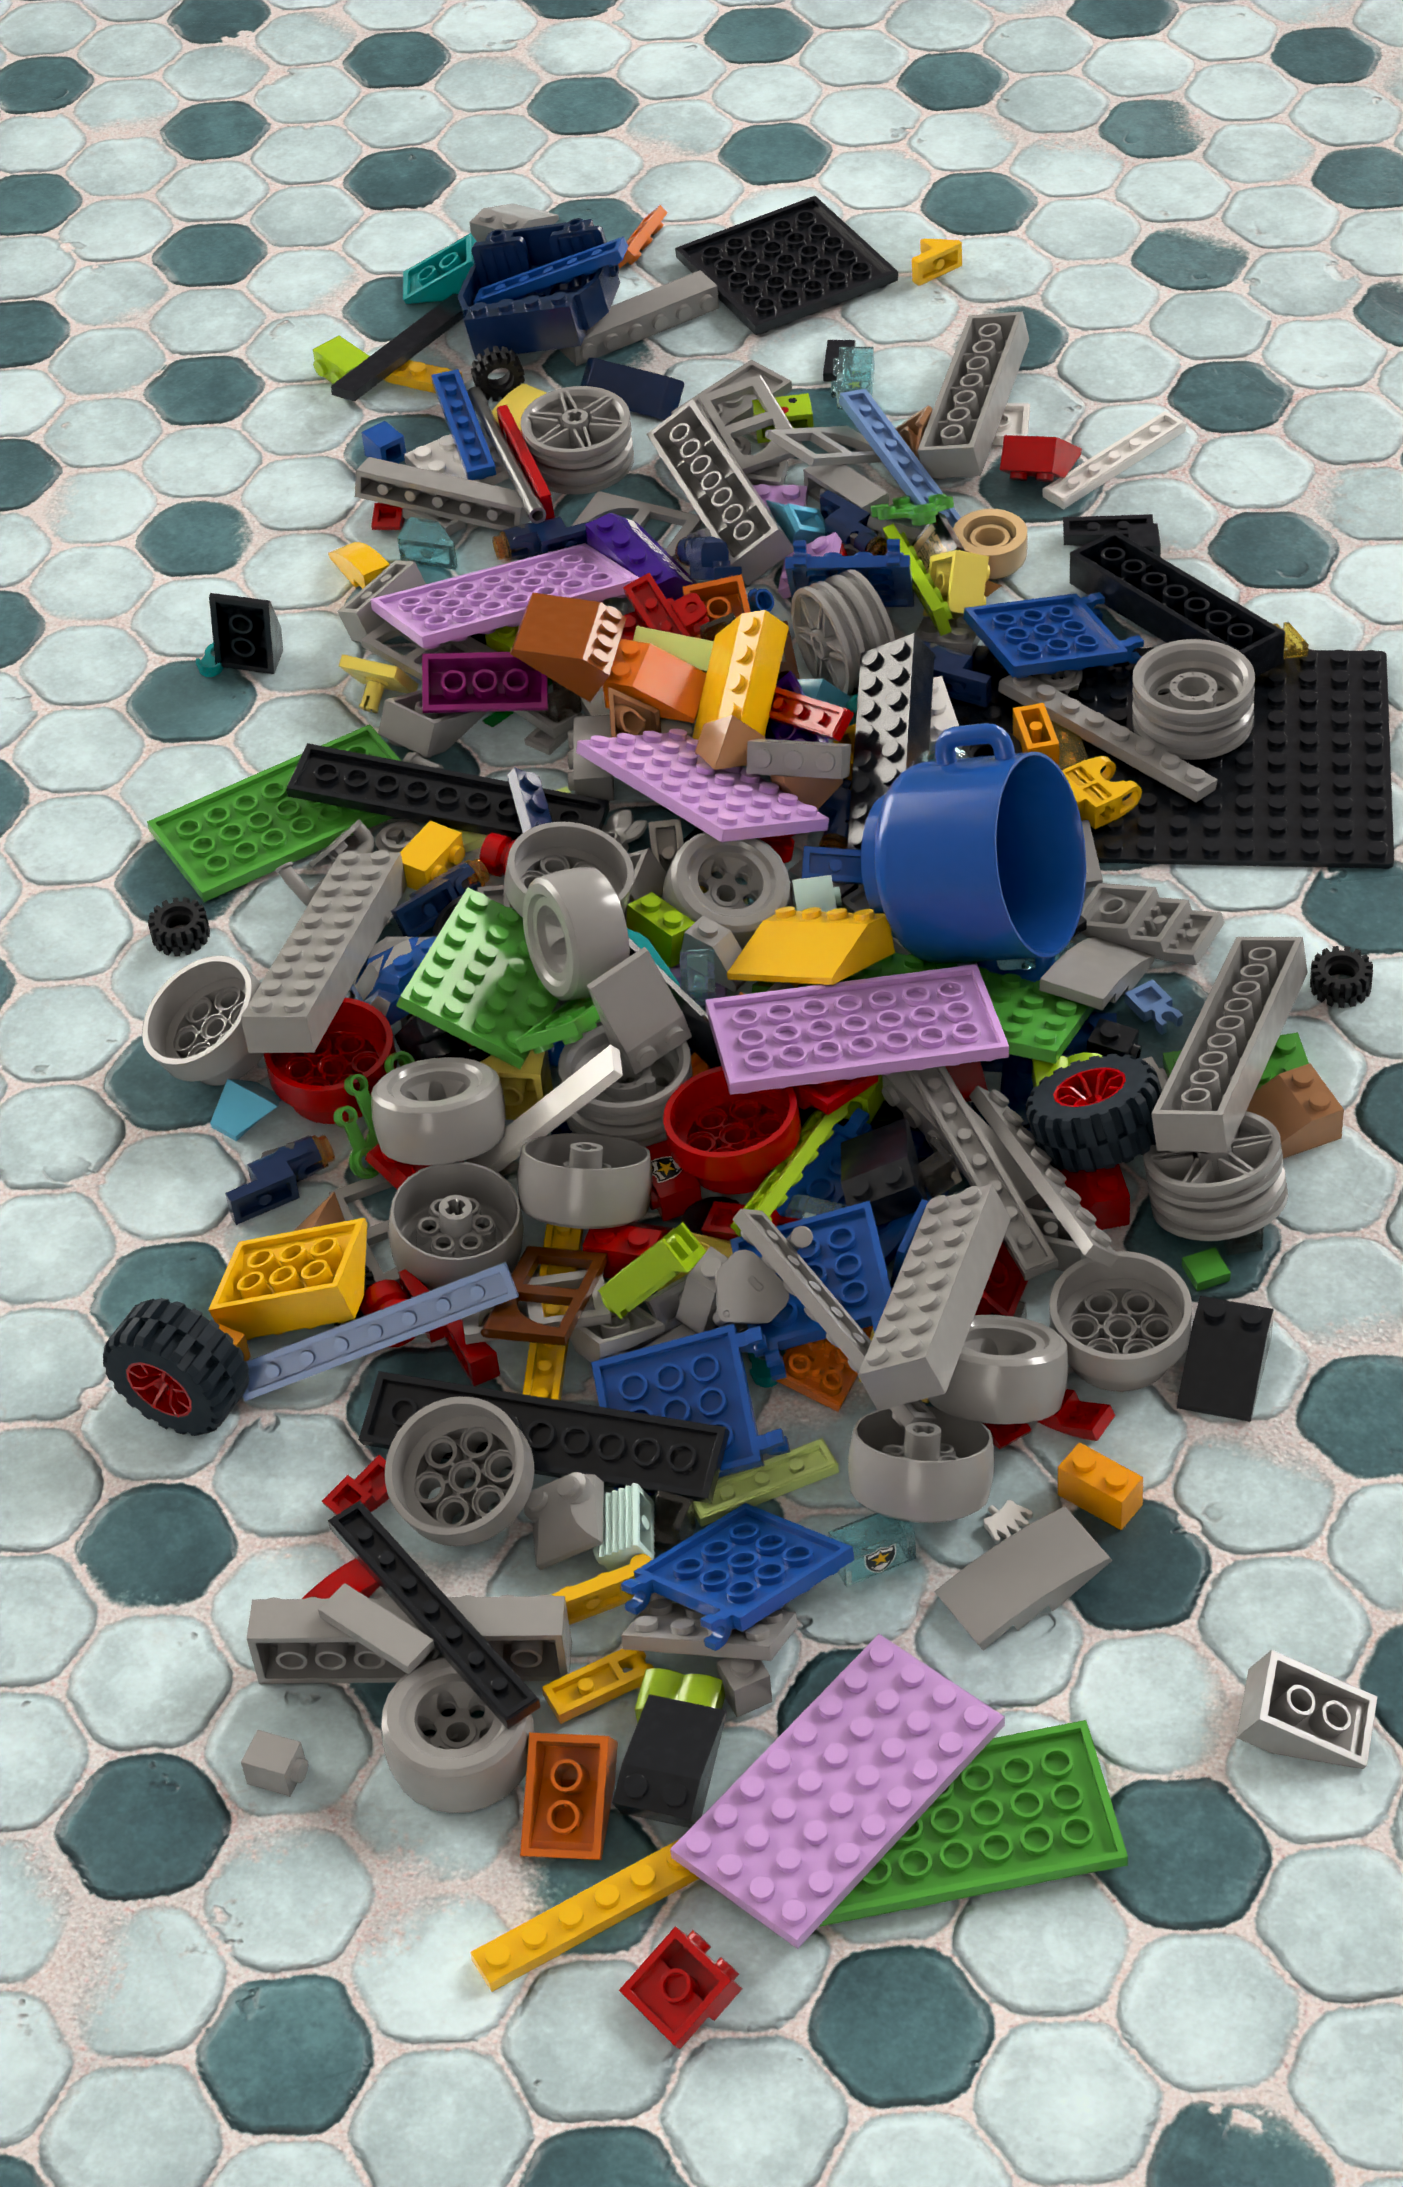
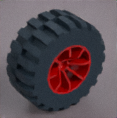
M1108 1054L1107 1057H1099L1098 1055L1089 1057V1060L1072 1062L1066 1068L1061 1067L1053 1071V1075L1050 1077H1044L1039 1082V1086H1035L1028 1097L1026 1115L1037 1147L1044 1150L1052 1158L1050 1164L1054 1168L1061 1171L1066 1169L1068 1172L1078 1173L1079 1170H1085L1086 1173L1096 1172L1097 1169L1101 1168L1107 1170L1114 1168L1119 1163L1124 1162L1126 1164L1133 1161L1135 1156L1139 1154L1144 1155L1150 1150L1151 1145H1156L1151 1113L1161 1095L1162 1089L1155 1069L1141 1058L1136 1059L1134 1056L1126 1054L1123 1057L1117 1054Z
M163 1298L140 1302V1304L132 1308L104 1346L103 1366L106 1367L108 1379L114 1382V1389L118 1394H122L126 1398V1402L132 1408L136 1407L142 1412L141 1415L149 1420L153 1419L158 1422L159 1426L165 1429L169 1427L174 1429L176 1433L183 1435L189 1432L191 1436H199L217 1430L246 1392L249 1385V1367L247 1361H244V1354L240 1347H236L233 1344L234 1339L228 1333L220 1330V1325L212 1319L209 1321L202 1316L203 1313L196 1309L191 1310L183 1303L178 1301L170 1303L168 1299Z

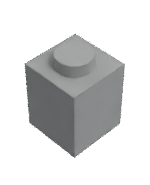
M723 1658L717 1661L718 1678L723 1680L725 1699L736 1717H740L772 1702L770 1674L761 1660Z
M257 1730L241 1761L248 1785L286 1796H291L297 1783L303 1782L308 1770V1761L305 1759L301 1742Z

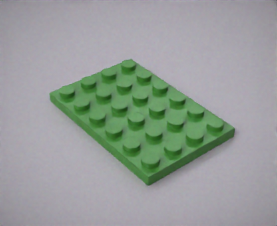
M468 887L405 987L396 1006L521 1069L531 1050L520 1053L515 1040L551 1014L559 999L554 997L544 987L533 967L526 944L523 917L514 909L506 907L488 898L485 894L476 892Z

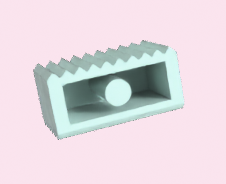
M632 1483L631 1486L626 1485L625 1488H619L618 1491L612 1490V1493L606 1492L604 1496L603 1544L594 1547L593 1551L597 1562L600 1565H604L609 1572L629 1565L632 1557L638 1554H646L652 1560L655 1559V1534L653 1531L655 1530L653 1525L655 1524L653 1519L655 1517L653 1513L655 1511L653 1507L655 1504L653 1499L636 1483Z

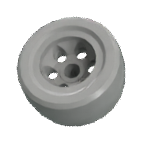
M703 832L685 842L674 856L665 877L663 900L694 922L705 916L731 930L743 950L763 920L775 915V910L788 907L790 880L787 868L781 857L770 845L761 839L754 838L720 842L706 832ZM714 871L720 872L723 878L716 879L711 873ZM743 878L746 880L747 884L740 885L735 881V879ZM699 886L705 887L707 892L703 893ZM746 898H750L754 902L747 905L744 903L743 900Z
M578 867L555 871L535 878L530 883L524 898L523 926L528 952L539 979L544 987L561 1001L591 997L587 985L630 957L626 921L614 888L606 876L593 867Z
M455 1057L420 1060L390 1071L373 1086L371 1110L375 1134L381 1151L388 1158L412 1165H442L460 1162L489 1151L504 1137L506 1111L503 1089L497 1072L484 1063Z
M563 1133L534 1138L522 1146L517 1175L520 1208L537 1221L568 1228L604 1229L634 1223L644 1217L649 1210L652 1192L650 1152L645 1146L635 1141L601 1134Z
M470 1162L431 1165L408 1177L398 1188L392 1200L388 1222V1237L394 1264L398 1271L406 1269L412 1273L430 1291L504 1262L507 1263L511 1274L519 1261L522 1250L524 1224L518 1196L506 1179L485 1166ZM472 1241L475 1242L477 1245H475L474 1247H467L464 1244L466 1242ZM444 1242L448 1243L450 1246H448L447 1248H439L437 1245L439 1243Z
M975 1315L946 1394L930 1397L928 1400L934 1407L946 1414L981 1423L1021 1424L1053 1416L1061 1408L1067 1386L1068 1349L1066 1341L1053 1329L1035 1321L1012 1316Z
M927 1406L928 1409L936 1417L933 1423L914 1422L908 1424L906 1428L900 1426L893 1419V1412L890 1408L866 1414L857 1421L850 1441L848 1456L850 1492L859 1503L871 1511L902 1521L937 1523L953 1521L971 1515L987 1504L994 1474V1447L991 1431L981 1422L961 1419L946 1414L936 1407Z
M443 1656L430 1659L418 1665L409 1675L405 1674L399 1679L388 1694L382 1710L381 1725L382 1744L390 1771L403 1792L416 1803L432 1810L447 1813L472 1812L489 1807L504 1799L520 1784L526 1775L529 1732L534 1733L532 1713L507 1729ZM451 1708L455 1710L452 1716L445 1717L441 1715L445 1709ZM481 1710L485 1712L481 1718L475 1719L471 1717L474 1711ZM429 1729L435 1730L436 1734L429 1738L423 1733Z

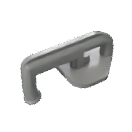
M358 819L309 864L313 867L327 855L334 862L337 856L348 847L344 840L351 833L362 843L354 851L358 853H373L375 844L373 835L361 820ZM293 862L285 863L276 868L275 872L280 874L289 888L308 906L324 878L310 889L292 867Z
M798 1226L786 1239L797 1251L811 1244L813 1234L809 1228ZM749 1250L736 1251L717 1269L715 1273L717 1310L713 1314V1321L716 1325L724 1326L727 1323L767 1324L788 1303L789 1292L784 1288L783 1281L775 1274L776 1271L767 1267L754 1252Z

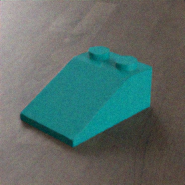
M470 233L403 271V301L406 304L443 301L453 293L459 294L470 268L475 265L471 249L477 241Z

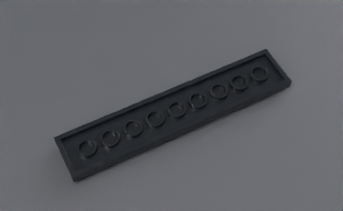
M307 743L286 788L288 797L422 823L433 821L448 828L484 835L496 833L511 837V840H515L523 834L509 782ZM543 788L552 822L580 823L602 831L610 810L608 800Z
M378 1371L358 1439L366 1446L389 1449L397 1432L404 1423L425 1406L450 1397H474L488 1401L500 1408L521 1430L533 1454L534 1474L561 1478L574 1472L595 1474L604 1482V1486L625 1488L626 1485L631 1486L632 1483H636L646 1493L712 1504L730 1432L727 1427ZM488 1442L480 1444L476 1449V1453L484 1451L488 1446ZM453 1452L444 1455L443 1459L450 1460ZM508 1466L504 1469L512 1470V1466Z

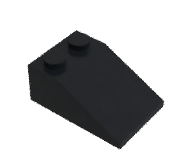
M210 593L209 604L215 665L221 663V667L275 674L283 653L282 629L271 601Z
M906 1117L841 1142V1184L846 1205L848 1207L870 1201L876 1226L916 1212L921 1199L928 1201L909 1122Z
M1200 1296L1192 1325L1177 1400V1409L1251 1422L1272 1338L1274 1309Z
M649 1694L623 1759L612 1804L622 1814L691 1828L703 1814L727 1711Z

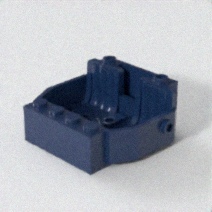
M575 218L565 223L508 231L496 229L488 233L485 241L474 243L471 252L475 265L470 268L457 298L476 360V356L479 353L482 356L485 355V349L488 348L489 352H492L493 346H498L499 351L504 346L507 347L508 351L512 349L515 354H524L582 345L587 330L609 313L620 285L618 264L612 267L608 265L603 266L590 275H578L565 284H560V282L553 284L547 290L540 293L536 291L528 293L520 300L504 299L492 304L484 302L474 304V300L480 288L607 243L601 226H594L592 219L583 220Z

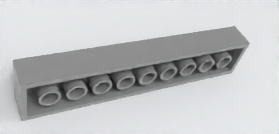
M378 850L373 853H358L357 851H346L337 856L241 1016L249 1053L315 1052L391 917V910L396 908L407 888L401 852L389 853L387 850Z
M1236 937L1151 1113L1157 1151H1171L1172 1153L1189 1151L1206 1152L1208 1154H1219L1229 1151L1308 973L1303 937Z

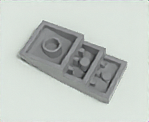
M1098 883L1084 902L1081 915L1087 920V929L1081 932L1083 935L1090 938L1094 936L1154 955L1156 959L1192 965L1198 964L1225 923L1221 912L1192 910L1189 900L1159 898L1156 887Z
M1093 936L1079 942L1065 952L1042 976L1039 990L1103 1010L1108 1002L1116 1003L1121 995H1125V992L1132 990L1153 964L1155 956Z
M1064 1506L1001 1541L960 1570L934 1592L984 1651L1013 1625L1019 1631L1047 1606L1054 1611L1111 1563L1112 1559Z

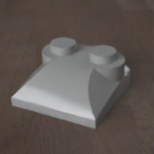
M637 1306L621 1319L616 1313L610 1312L612 1323L574 1328L570 1340L578 1354L589 1362L643 1348L665 1332V1324Z
M574 1472L531 1491L524 1506V1513L533 1522L536 1567L540 1570L603 1544L604 1482L595 1474Z

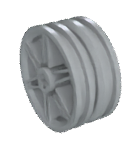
M591 386L565 387L538 397L528 405L522 414V436L549 491L561 494L597 492L618 483L629 473L633 466L634 450L630 411L625 401L613 392Z
M850 569L839 575L828 577L825 581H818L810 586L802 587L796 590L791 603L793 628L800 652L814 679H825L848 696L858 694L861 653L896 640L891 621L876 590L861 573Z
M1178 640L1155 647L1143 655L1135 665L1132 677V726L1135 734L1152 741L1155 745L1171 754L1177 755L1180 759L1190 760L1207 759L1226 754L1239 747L1249 737L1254 719L1255 672L1250 661L1238 650L1210 640Z
M601 1022L596 1023L597 1027L583 1033L584 1037L582 1039L567 1044L563 1048L558 1063L560 1084L610 1045ZM683 1042L682 1045L674 1048L636 1075L621 1061L623 1076L566 1120L573 1133L615 1136L635 1141L645 1147L667 1140L663 1124V1113L666 1103L681 1084L693 1077L691 1054L687 1042Z
M1246 1111L1228 1152L1219 1154L1189 1151L1172 1153L1171 1151H1157L1156 1145H1151L1150 1150L1143 1155L1152 1214L1156 1222L1163 1229L1176 1236L1200 1241L1237 1238L1255 1232L1272 1222L1283 1211L1288 1200L1281 1139L1276 1127L1266 1118Z

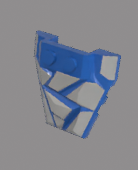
M386 936L380 942L375 943L350 988L351 993L355 994L356 1000L366 1002L381 1011L390 1025L409 1015V1012L397 1007L396 1004L437 937Z

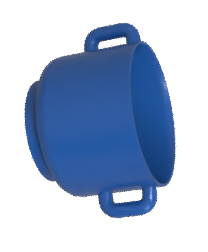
M984 723L954 726L945 729L939 735L935 744L936 761L923 762L907 768L895 779L887 793L874 803L868 814L862 837L861 870L869 907L874 910V913L885 914L891 927L892 937L896 938L909 953L924 962L934 964L977 962L978 967L986 968L992 973L1002 975L1016 974L1025 980L1039 981L1056 962L1055 955L1059 954L1072 939L1084 902L1086 850L1083 826L1075 796L1064 773L1050 757L1040 752L1015 753L1010 735L1000 726ZM990 744L993 747V756L961 759L956 757L955 748L959 746ZM1034 958L1035 968L1002 970L998 967L997 961Z

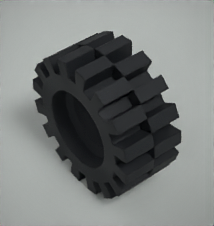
M493 346L492 352H489L487 348L484 350V356L479 353L476 356L478 361L473 360L471 374L476 387L482 389L487 400L492 397L493 401L498 402V397L503 399L509 392L525 381L523 376L525 373L518 355L512 349L508 351L507 347L502 346L501 351H499L498 346ZM495 369H508V372L499 379L488 378V375Z
M178 897L172 898L173 903H168L165 900L162 902V908L156 905L153 908L154 913L150 912L148 926L153 945L156 946L159 952L163 950L164 954L168 956L172 951L174 956H180L182 951L189 955L192 948L196 951L200 950V943L205 945L208 942L207 937H210V928L204 906L202 904L199 905L195 899L190 903L187 897H183L182 902H179ZM178 925H186V926L181 927V928L171 929V928H173V927H175V926H178Z
M1333 946L1332 952L1326 948L1322 950V955L1317 953L1311 963L1310 988L1313 996L1317 995V1000L1321 1003L1327 999V1005L1331 1007L1334 1002L1339 1003L1338 1008H1344L1345 1003H1348L1350 1007L1356 1006V1000L1360 1003L1364 1002L1365 996L1369 997L1371 993L1373 964L1372 961L1369 962V957L1366 954L1361 956V950L1359 949L1350 952L1351 947L1345 946L1344 950H1339V946ZM1342 974L1350 976L1352 978L1338 979L1332 976Z

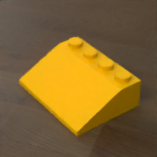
M761 610L741 614L715 635L693 731V739L699 740L705 723L730 715L735 716L765 737L789 629L787 624L768 611Z
M793 906L782 907L775 910V915L762 921L728 970L727 978L728 980L834 985L895 953L891 927L885 914L874 913L873 909H863L849 913L846 908L821 912L819 907L807 908L802 911H795Z
M354 1219L238 1242L208 1309L212 1318L218 1324L244 1333L246 1340L354 1320L364 1297L367 1242L366 1219Z

